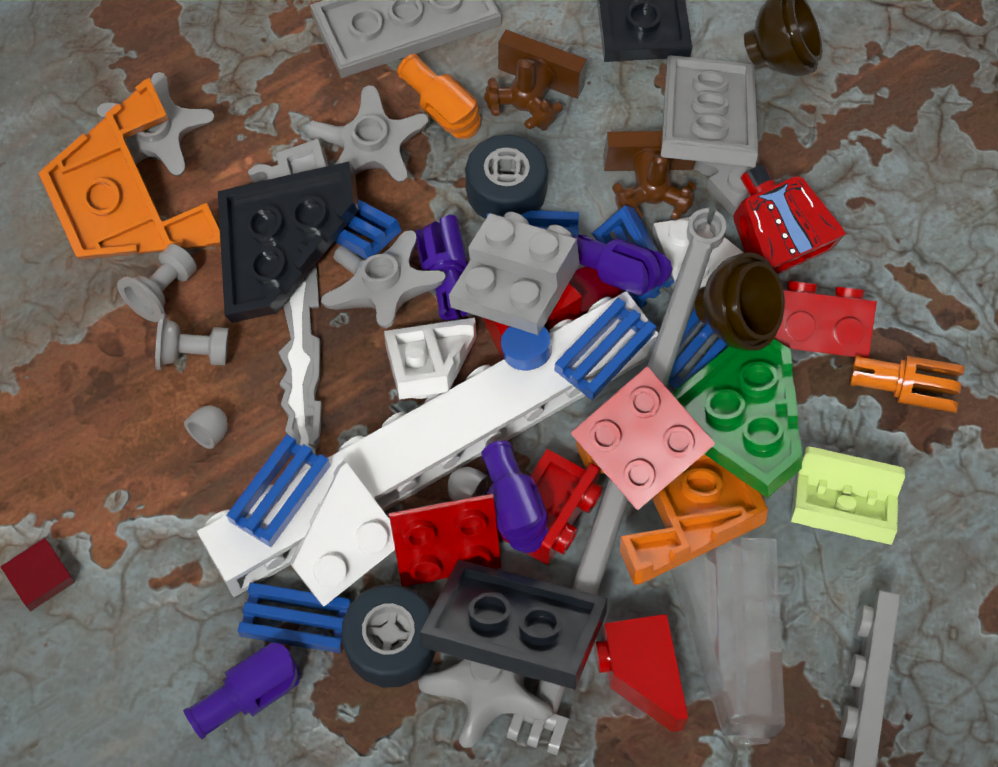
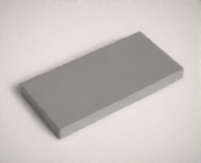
M323 0L310 5L313 19L341 78L501 25V14L493 0Z
M673 55L668 56L665 74L661 157L755 167L758 155L755 65Z

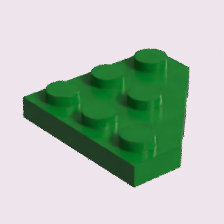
M773 339L768 346L755 351L739 350L729 346L672 392L674 397L716 443L704 454L765 497L769 498L802 469V447L799 437L791 349L777 340Z

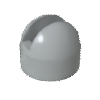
M213 405L200 407L184 421L185 428L190 436L207 449H213L224 438L228 430L225 413Z
M471 467L458 468L450 475L448 480L449 496L453 501L483 496L489 486L490 477Z

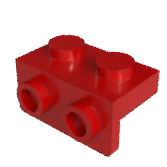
M788 281L787 290L783 289L785 298L784 316L774 338L775 340L795 350L852 357L859 355L869 358L877 301L863 299L865 290L836 286L835 295L816 293L817 284Z
M549 449L545 451L530 476L535 480L548 516L546 527L548 533L537 551L526 554L548 566L556 552L564 555L568 551L578 532V528L573 526L582 510L588 514L593 510L602 494L603 487L598 485L601 470L599 466L591 463L588 469L585 470ZM497 528L498 538L509 543L508 540L502 537L501 533Z

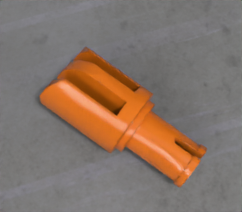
M410 54L405 57L398 66L397 74L420 94V107L454 137L468 139L474 136L479 130L481 122L477 100L450 74L438 76L417 54Z
M856 355L852 370L858 371H853V374H851L850 386L857 385L893 392V397H897L898 403L957 413L959 403L956 401L911 392L912 389L940 394L958 395L961 393L962 383L915 372L917 369L951 376L964 375L965 365L908 355L905 356L904 360L900 359L898 364Z

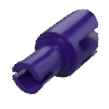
M449 214L440 218V223L434 221L426 225L424 230L418 229L414 232L417 237L416 245L421 270L442 271L446 275L445 281L435 289L439 307V317L443 320L451 321L460 319L458 309L451 308L449 294L468 265L459 220L456 215ZM460 310V313L463 317L468 314L467 312Z
M583 234L573 237L577 239L579 263L597 270L600 280L608 285L642 296L654 290L657 286L663 285L671 276L673 270L671 261L664 254L620 238L613 239L606 244L588 238Z
M492 442L482 450L481 456L487 466L493 484L487 495L493 494L497 528L502 537L509 541L513 549L523 553L535 552L540 548L542 541L548 533L546 527L548 516L538 487L531 476L521 474L510 442Z
M270 643L236 666L226 670L224 673L227 677L222 679L225 683L223 686L193 706L187 707L183 712L196 734L202 740L207 734L240 712H243L244 715L250 713L254 717L264 708L290 692L300 682L301 674L290 652L282 644Z

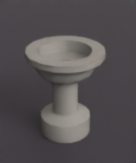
M169 244L159 254L161 266L149 278L144 276H134L132 278L126 276L122 277L117 283L118 292L127 305L138 315L151 322H158L160 313H165L163 308L165 305L163 291L174 279L187 281L197 271V265L191 255L175 244Z
M160 313L155 350L156 370L162 371L166 364L176 362L179 353L208 355L211 365L226 366L229 328L213 327L210 336L181 334L179 325L174 321H170L166 313Z

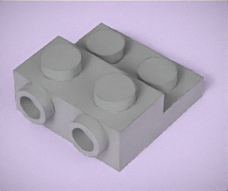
M507 212L503 217L489 213L468 247L470 262L449 294L451 308L539 335L580 264L577 239L573 238L567 229L559 225H550L545 230L529 225L523 216L514 212Z

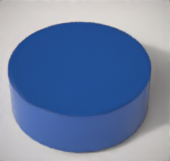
M510 326L501 338L504 360L509 366L517 370L529 371L537 369L549 360L552 353L550 334L545 327L542 328L539 335Z

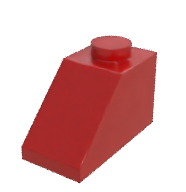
M667 614L604 623L601 641L594 643V653L598 672H607L610 689L671 732L682 731L688 720V714Z

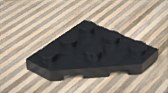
M349 161L218 191L224 315L231 323L276 314L359 211L355 170Z

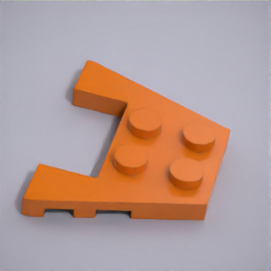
M150 78L143 80L135 87L136 91L120 105L117 103L105 114L106 117L86 135H80L38 172L71 247L79 260L162 252L169 244L178 245L184 250L221 246L220 230L207 203L168 220H161L125 141L130 136L169 120Z
M576 440V448L585 469L587 470L591 463L597 465ZM703 454L652 498L666 529L621 536L619 551L633 584H642L766 524L768 507L757 490Z

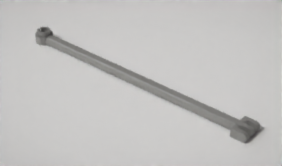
M709 208L695 211L688 222L687 238L689 245L647 365L666 387L711 252L719 247L725 236L726 220L717 210L709 229L714 235L712 238H703L697 234L699 230L706 229ZM610 478L571 588L597 595L628 503V499ZM540 680L535 696L544 700L553 708V715L547 720H537L521 714H514L506 738L517 741L523 730V722L533 724L527 745L537 749L545 728L553 731L547 744V753L557 756L569 722V718L557 715L566 687Z

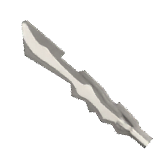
M317 263L283 304L291 340L278 352L287 369L280 382V387L285 391L281 407L289 417L285 432L293 437L297 444L301 446L305 444L310 447L314 454H316L317 445L320 442L322 402L316 401V392L320 382L321 342L319 338L311 334L310 308H319Z

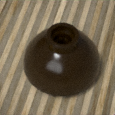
M766 0L758 13L755 29L744 34L747 54L756 66L767 62L772 68L781 73L802 76L815 72L818 61L822 58L823 49L819 28L806 0Z
M752 252L737 254L722 261L708 278L706 287H702L698 291L695 300V311L699 320L709 325L713 333L730 347L746 351L763 349L773 341L781 326L785 309L784 291L777 273L764 257Z

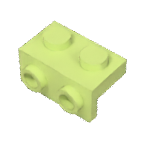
M807 447L802 457V469L798 471L794 482L791 522L892 545L897 533L898 495L905 479V469L815 447Z

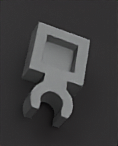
M315 139L276 153L278 165L271 167L259 164L249 169L248 174L253 182L256 183L329 165L319 139Z
M701 161L695 162L694 166L701 174L711 176L708 180L707 189L733 216L741 202L750 197L740 177L754 167Z

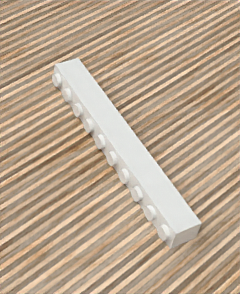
M627 291L613 299L611 297L602 298L589 309L588 313L574 321L571 319L563 320L549 331L552 353L549 360L541 367L522 371L512 368L505 360L493 366L483 365L470 373L466 381L450 389L449 392L432 394L425 400L423 405L413 411L394 414L383 423L382 428L366 437L356 436L346 441L340 447L339 452L328 457L331 466L272 548L230 523L226 516L230 510H224L212 516L206 522L205 527L198 530L197 533L233 598L248 590L250 582L260 583L290 566L295 550L300 540L305 538L310 527V520L318 504L322 503L333 481V473L341 462L348 463L381 509L386 511L480 457L482 450L490 443L508 441L586 396L554 371L555 363L618 297L626 303L625 308L631 312L634 309L640 313V319L643 322L647 323L649 320ZM617 319L571 369L575 371L621 321ZM630 329L584 379L590 383L634 337L636 332ZM657 331L612 380L650 359L658 336ZM305 464L288 486L284 495L275 504L259 527L264 530L268 527L311 466ZM273 485L268 486L245 517L246 519H249Z

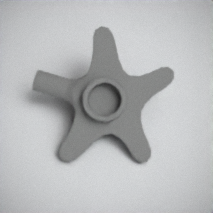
M157 72L153 74L151 81L169 120L128 137L127 145L136 165L150 157L158 158L166 165L171 174L181 176L186 168L180 148L183 137L199 127L212 123L214 114L208 109H187L175 105L170 97L167 77L164 73ZM107 102L101 104L97 108V114L104 119L106 117L105 114L117 103Z
M368 85L361 92L360 109L352 122L345 126H334L312 120L308 129V137L342 147L344 150L336 164L349 161L355 170V174L367 169L379 168L388 172L396 182L402 183L407 179V169L402 161L400 149L408 140L425 128L428 123V116L422 113L401 120L389 119L382 108L378 90L374 86Z
M412 230L404 231L386 252L372 255L367 259L340 246L334 253V260L353 273L354 276L344 285L322 296L321 303L326 308L334 310L351 308L376 309L377 322L380 327L386 329L394 323L398 309L405 302L438 288L445 281L446 275L442 271H422L410 267V260L416 246L417 237L416 233Z
M462 659L458 664L448 669L424 674L418 680L419 689L424 693L455 698L467 705V715L459 736V744L463 748H470L475 745L487 726L501 714H521L537 720H547L553 715V708L547 702L529 692L524 686V675Z

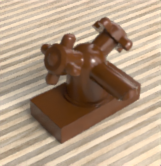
M505 29L498 42V69L516 77L511 87L498 88L496 78L488 80V86L484 95L487 108L490 109L493 116H500L499 105H513L516 109L528 111L533 116L524 122L526 128L532 129L537 126L540 130L545 131L555 121L557 114L563 110L560 102L550 105L546 100H542L549 88L578 99L585 85L587 59Z
M662 131L607 132L603 154L604 171H635L636 187L634 188L628 187L624 189L619 182L612 186V190L616 195L615 202L619 210L624 205L634 207L641 219L643 214L638 208L639 205L645 202L649 204L665 202L675 207L670 218L677 220L682 214L687 213L693 205L696 185L689 181L688 185L684 186L682 190L672 186L670 170H693L696 161L661 157Z

